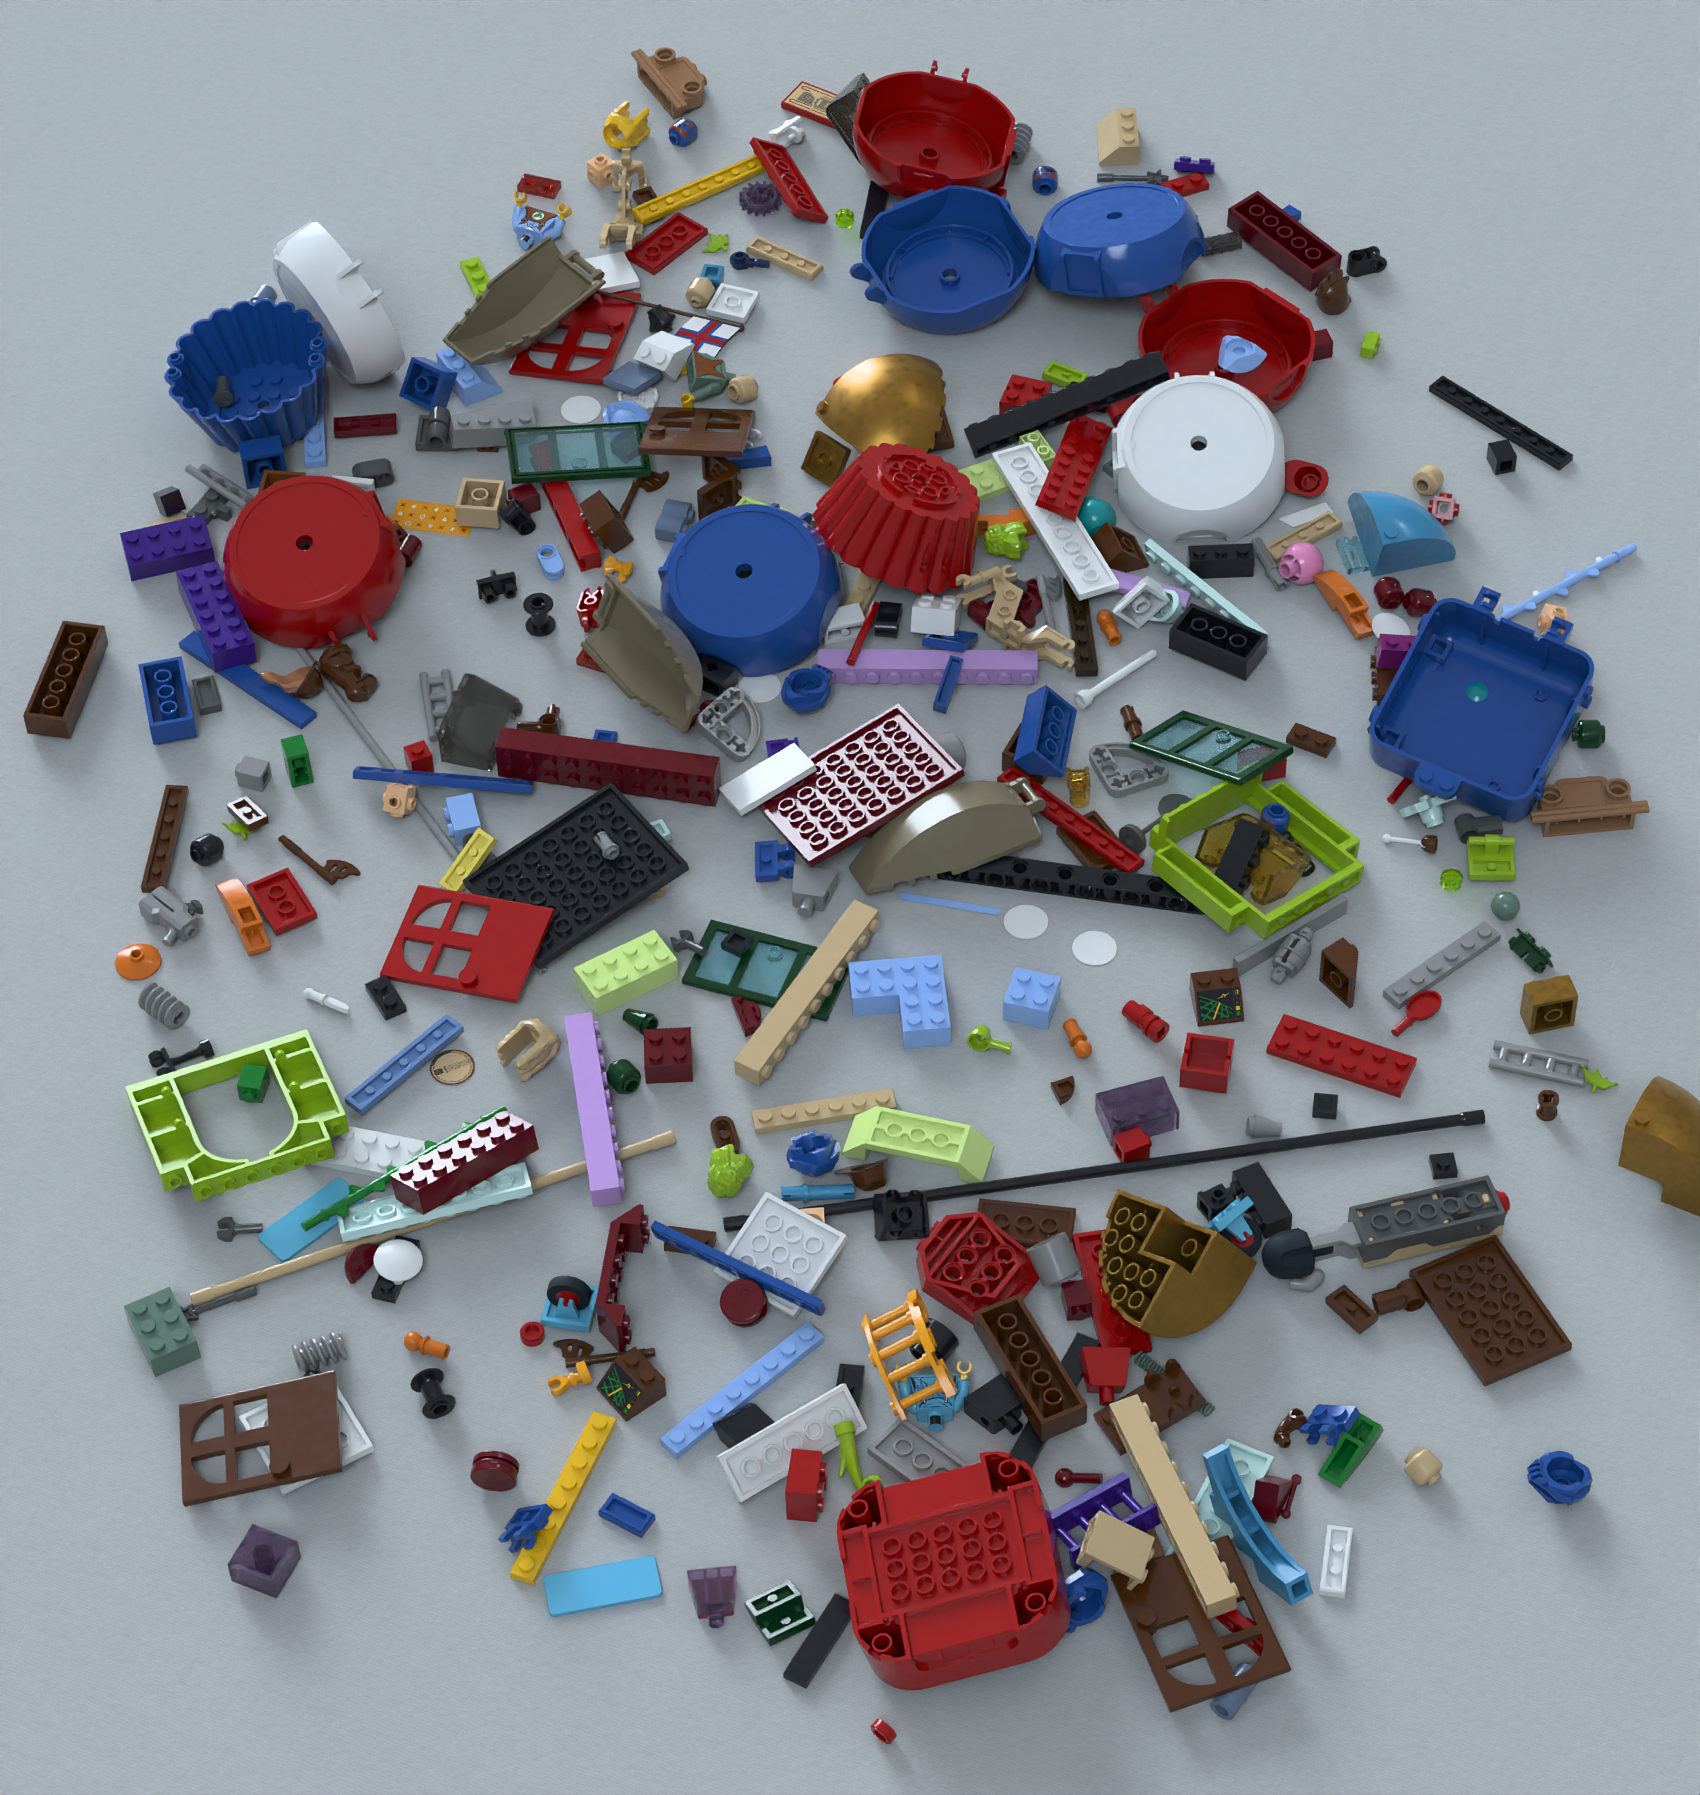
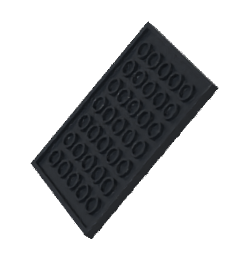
M610 783L462 881L471 894L555 909L554 916L534 962V965L541 969L688 871L689 866L627 798ZM605 831L611 841L619 846V855L615 859L609 860L603 857L602 850L594 842L595 836L601 840L597 833Z

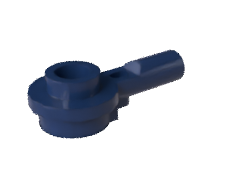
M741 251L735 252L730 256V264L736 270L748 269V267L753 268L754 266L768 269L770 265L769 260L749 258L748 254Z

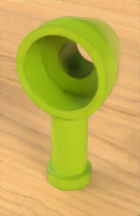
M985 1025L975 1027L967 1038L969 1047L975 1051H986L990 1047L1009 1054L1012 1046L1010 1042L1006 1043L991 1038L990 1029Z

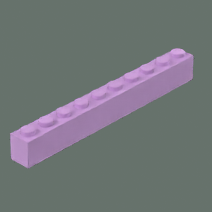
M818 649L817 664L833 672L830 683L940 684L950 655L963 659L956 684L1037 685L1038 650H965L964 652H957L951 650L861 649L855 664L850 666L846 661L851 649Z
M592 1012L564 1016L592 1205L596 1207L622 1203L621 1193L625 1192L623 1178H618V1175L622 1174L620 1160H615V1157L619 1156L618 1143L612 1142V1139H616L615 1125H610L609 1121H614L612 1107H607L606 1105L610 1104L611 1101L609 1089L604 1090V1087L608 1086L606 1072L601 1073V1069H605L603 1055H598V1052H602L601 1038H596L595 1036L600 1035L598 1021H593Z

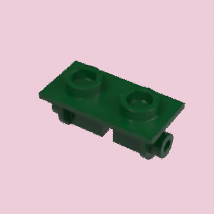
M1517 928L1519 936L1517 938L1512 937L1509 940L1510 949L1520 958L1529 953L1523 960L1534 972L1542 973L1546 969V964L1552 968L1553 964L1549 959L1551 954L1543 946L1539 948L1534 944L1536 940L1529 932L1524 934Z

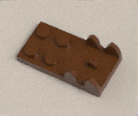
M1169 1359L1164 1366L1165 1371L1160 1375L1156 1371L1150 1370L1145 1376L1143 1385L1116 1400L1119 1401L1138 1394L1141 1402H1146L1150 1411L1149 1419L1151 1422H1156L1159 1432L1206 1405L1205 1398L1191 1382L1176 1359ZM1108 1405L1093 1414L1094 1420L1121 1456L1127 1451L1110 1418V1408Z

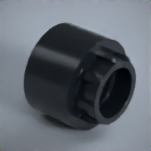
M928 1318L929 1322L925 1324L927 1328L930 1327L937 1343L938 1347L935 1348L937 1359L942 1358L946 1362L959 1346V1340L945 1325L933 1318ZM916 1343L910 1347V1353L916 1360L925 1353L922 1344Z

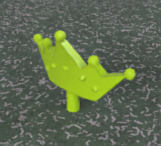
M709 233L712 243L706 242L708 248L702 250V253H717L720 249L727 252L728 248L725 246L728 245V234L726 233L725 236L718 234L719 237Z
M237 820L236 825L232 824V822L229 825L222 822V825L233 834L242 835L243 840H247L246 834L254 832V830L249 832Z
M1581 1064L1586 1082L1593 1085L1592 1093H1595L1597 1088L1605 1090L1613 1085H1618V1082H1609L1608 1077L1603 1079L1599 1069H1596V1072L1592 1074L1590 1068L1586 1070L1584 1065Z

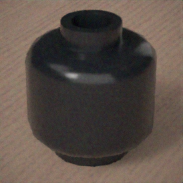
M211 833L204 834L191 843V859L201 866H209L222 858L224 844L218 836Z

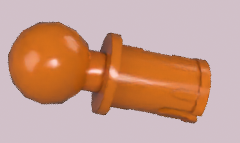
M1105 609L1099 611L1096 618L1098 624L1101 625V631L1105 633L1111 646L1118 645L1122 637L1117 630V622L1113 620V614Z
M1068 1019L1063 1023V1029L1070 1039V1046L1074 1047V1054L1081 1059L1088 1058L1092 1053V1046L1086 1041L1087 1036L1081 1032L1076 1019Z
M410 1332L404 1337V1346L410 1351L420 1349L421 1355L429 1354L441 1360H445L449 1355L450 1346L431 1340L430 1336H425L423 1339L419 1333Z

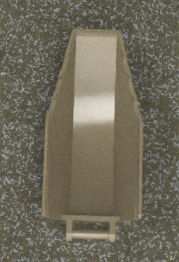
M547 236L487 283L486 290L482 295L479 294L475 298L476 302L471 308H467L465 316L460 322H456L444 337L443 342L472 366L496 363L511 358L532 347L562 324L578 306L606 284V281L603 280L605 273L601 269L594 268L575 249L563 256L551 240V237ZM575 262L576 264H578L581 268H583L586 272H588V273L590 274V276H588L587 274H585L582 270H580V269H579L577 266H575L573 263Z
M607 573L603 596L598 609L594 611L592 616L599 624V628L588 636L585 641L581 642V647L628 698L637 699L642 707L651 708L653 714L656 716L662 715L666 718L667 723L681 732H687L699 703L703 686L702 667L693 646L681 629L670 618L631 592L611 573Z
M1026 777L1017 778L1010 783L970 781L948 786L922 798L902 814L888 821L858 853L849 865V870L866 895L893 889V884L908 881V884L911 885L916 884L915 879L930 876V880L938 879L937 874L948 871H951L952 875L962 873L1039 843L1041 836L1032 814L1042 811L1046 806V802L1042 797L1036 795L1030 787V781ZM1023 792L1030 801L1024 803L1018 794Z

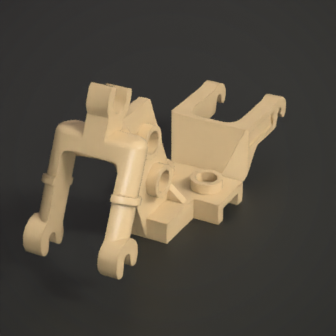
M622 148L621 160H613L611 162L612 192L622 191V199L618 200V210L622 211V214H616L614 222L603 224L599 239V249H606L607 244H611L616 240H626V250H632L634 244L636 245V241H642V233H644V224L636 223L633 215L628 214V211H631V199H628V191H631V179L629 177L634 173H638L640 189L648 187V179H645L646 173L643 162L631 160L630 148Z
M1010 564L1003 566L1002 569L998 566H993L983 571H977L976 574L971 576L961 574L956 577V586L963 583V590H967L970 586L980 582H986L989 579L986 586L978 587L976 590L966 594H958L956 599H961V603H963L962 608L965 610L968 609L971 602L984 599L986 596L996 593L989 616L986 618L985 632L1003 642L1002 650H1008L1009 648L1011 650H1038V660H1047L1059 668L1068 665L1067 671L1073 670V659L1050 647L1047 643L1049 642L1060 650L1069 647L1068 652L1071 654L1075 651V642L1068 639L1048 626L1026 634L1027 627L1020 621L1014 620L1023 590L1011 583L1016 581L1017 573L1007 574L1011 572L1012 566Z

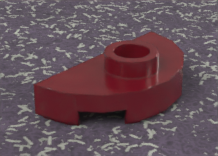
M743 997L731 998L732 1006L745 1037L754 1034L762 1022L759 1006L754 1001L743 1000Z
M367 1243L357 1245L351 1249L344 1265L345 1275L350 1284L355 1283L374 1264V1255L380 1245Z

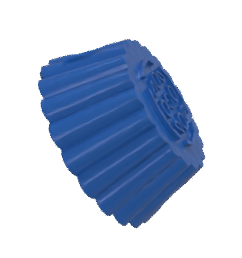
M265 298L256 301L254 304L250 301H240L235 303L231 309H216L210 314L209 319L196 321L190 328L191 333L180 336L176 341L177 350L170 353L167 357V363L170 368L166 371L164 378L171 386L168 391L169 395L217 445L225 446L231 452H239L238 442L280 435L282 447H287L293 439L302 438L306 434V428L313 427L317 422V415L323 411L326 385L327 340L323 337L322 325L317 321H312L311 313L306 309L296 310L295 305L291 302L284 301L275 304L272 299ZM219 376L229 378V389L233 394L234 400L228 407H219L213 402V395L217 389L216 379Z

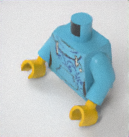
M961 1360L957 1363L960 1378H958V1374H950L958 1389L955 1395L947 1398L945 1393L941 1394L938 1392L907 1408L910 1413L916 1414L918 1422H928V1429L930 1431H941L943 1429V1422H951L954 1418V1413L959 1412L964 1406V1398L969 1395L970 1379L967 1378L973 1369L970 1361L969 1369L965 1372L960 1369ZM896 1364L894 1371L898 1369V1364ZM910 1375V1380L907 1379V1376L898 1381L900 1398L903 1399L935 1383L936 1375Z

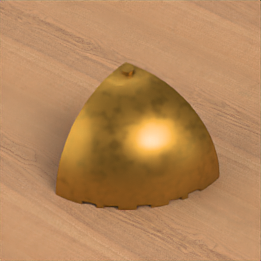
M901 353L878 356L857 365L842 376L830 389L824 400L819 402L815 414L833 432L860 452L865 451L872 445L879 446L881 443H888L893 446L895 444H904L909 448L917 447L927 453L929 449L933 450L935 445L934 434L940 431L943 418L940 417L941 409L945 408L946 394H944L946 382L941 378L943 372L940 366L930 359Z
M1656 1076L1642 1093L1625 1125L1618 1166L1663 1183L1661 1202L1700 1216V1101L1672 1081Z
M1117 1189L1106 1214V1217L1109 1219L1106 1231L1101 1232V1238L1103 1239V1247L1099 1251V1268L1103 1270V1279L1101 1281L1105 1293L1109 1295L1112 1301L1113 1308L1118 1310L1122 1317L1132 1325L1158 1337L1179 1338L1188 1336L1215 1322L1236 1300L1257 1264L1255 1260L1218 1232L1188 1222L1166 1206Z

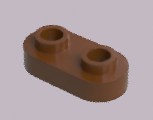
M727 1116L714 1118L711 1121L710 1130L715 1148L733 1144L734 1153L739 1154L740 1141L733 1120Z

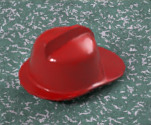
M1290 460L1285 463L1286 490L1307 497H1314L1325 491L1328 486L1329 477L1323 467L1302 460Z

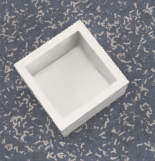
M931 593L918 595L912 606L910 632L954 636L960 624L961 599H956L952 595L934 597V594Z

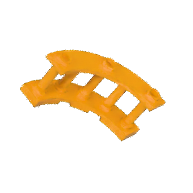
M917 1288L907 1293L905 1304L874 1320L871 1319L869 1313L863 1315V1322L860 1323L871 1349V1352L868 1353L869 1359L874 1367H878L892 1399V1402L889 1404L894 1415H900L902 1421L908 1417L906 1408L938 1392L941 1394L945 1393L946 1397L949 1398L955 1395L958 1390L942 1358L937 1359L935 1354V1348L938 1347L932 1330L930 1327L927 1328L925 1324L929 1322L928 1310ZM909 1324L915 1325L916 1330L913 1331L912 1335L881 1350L880 1339ZM916 1343L922 1344L925 1353L922 1354L921 1358L889 1373L885 1359ZM926 1366L928 1368L932 1367L937 1377L934 1380L935 1383L901 1399L894 1382Z

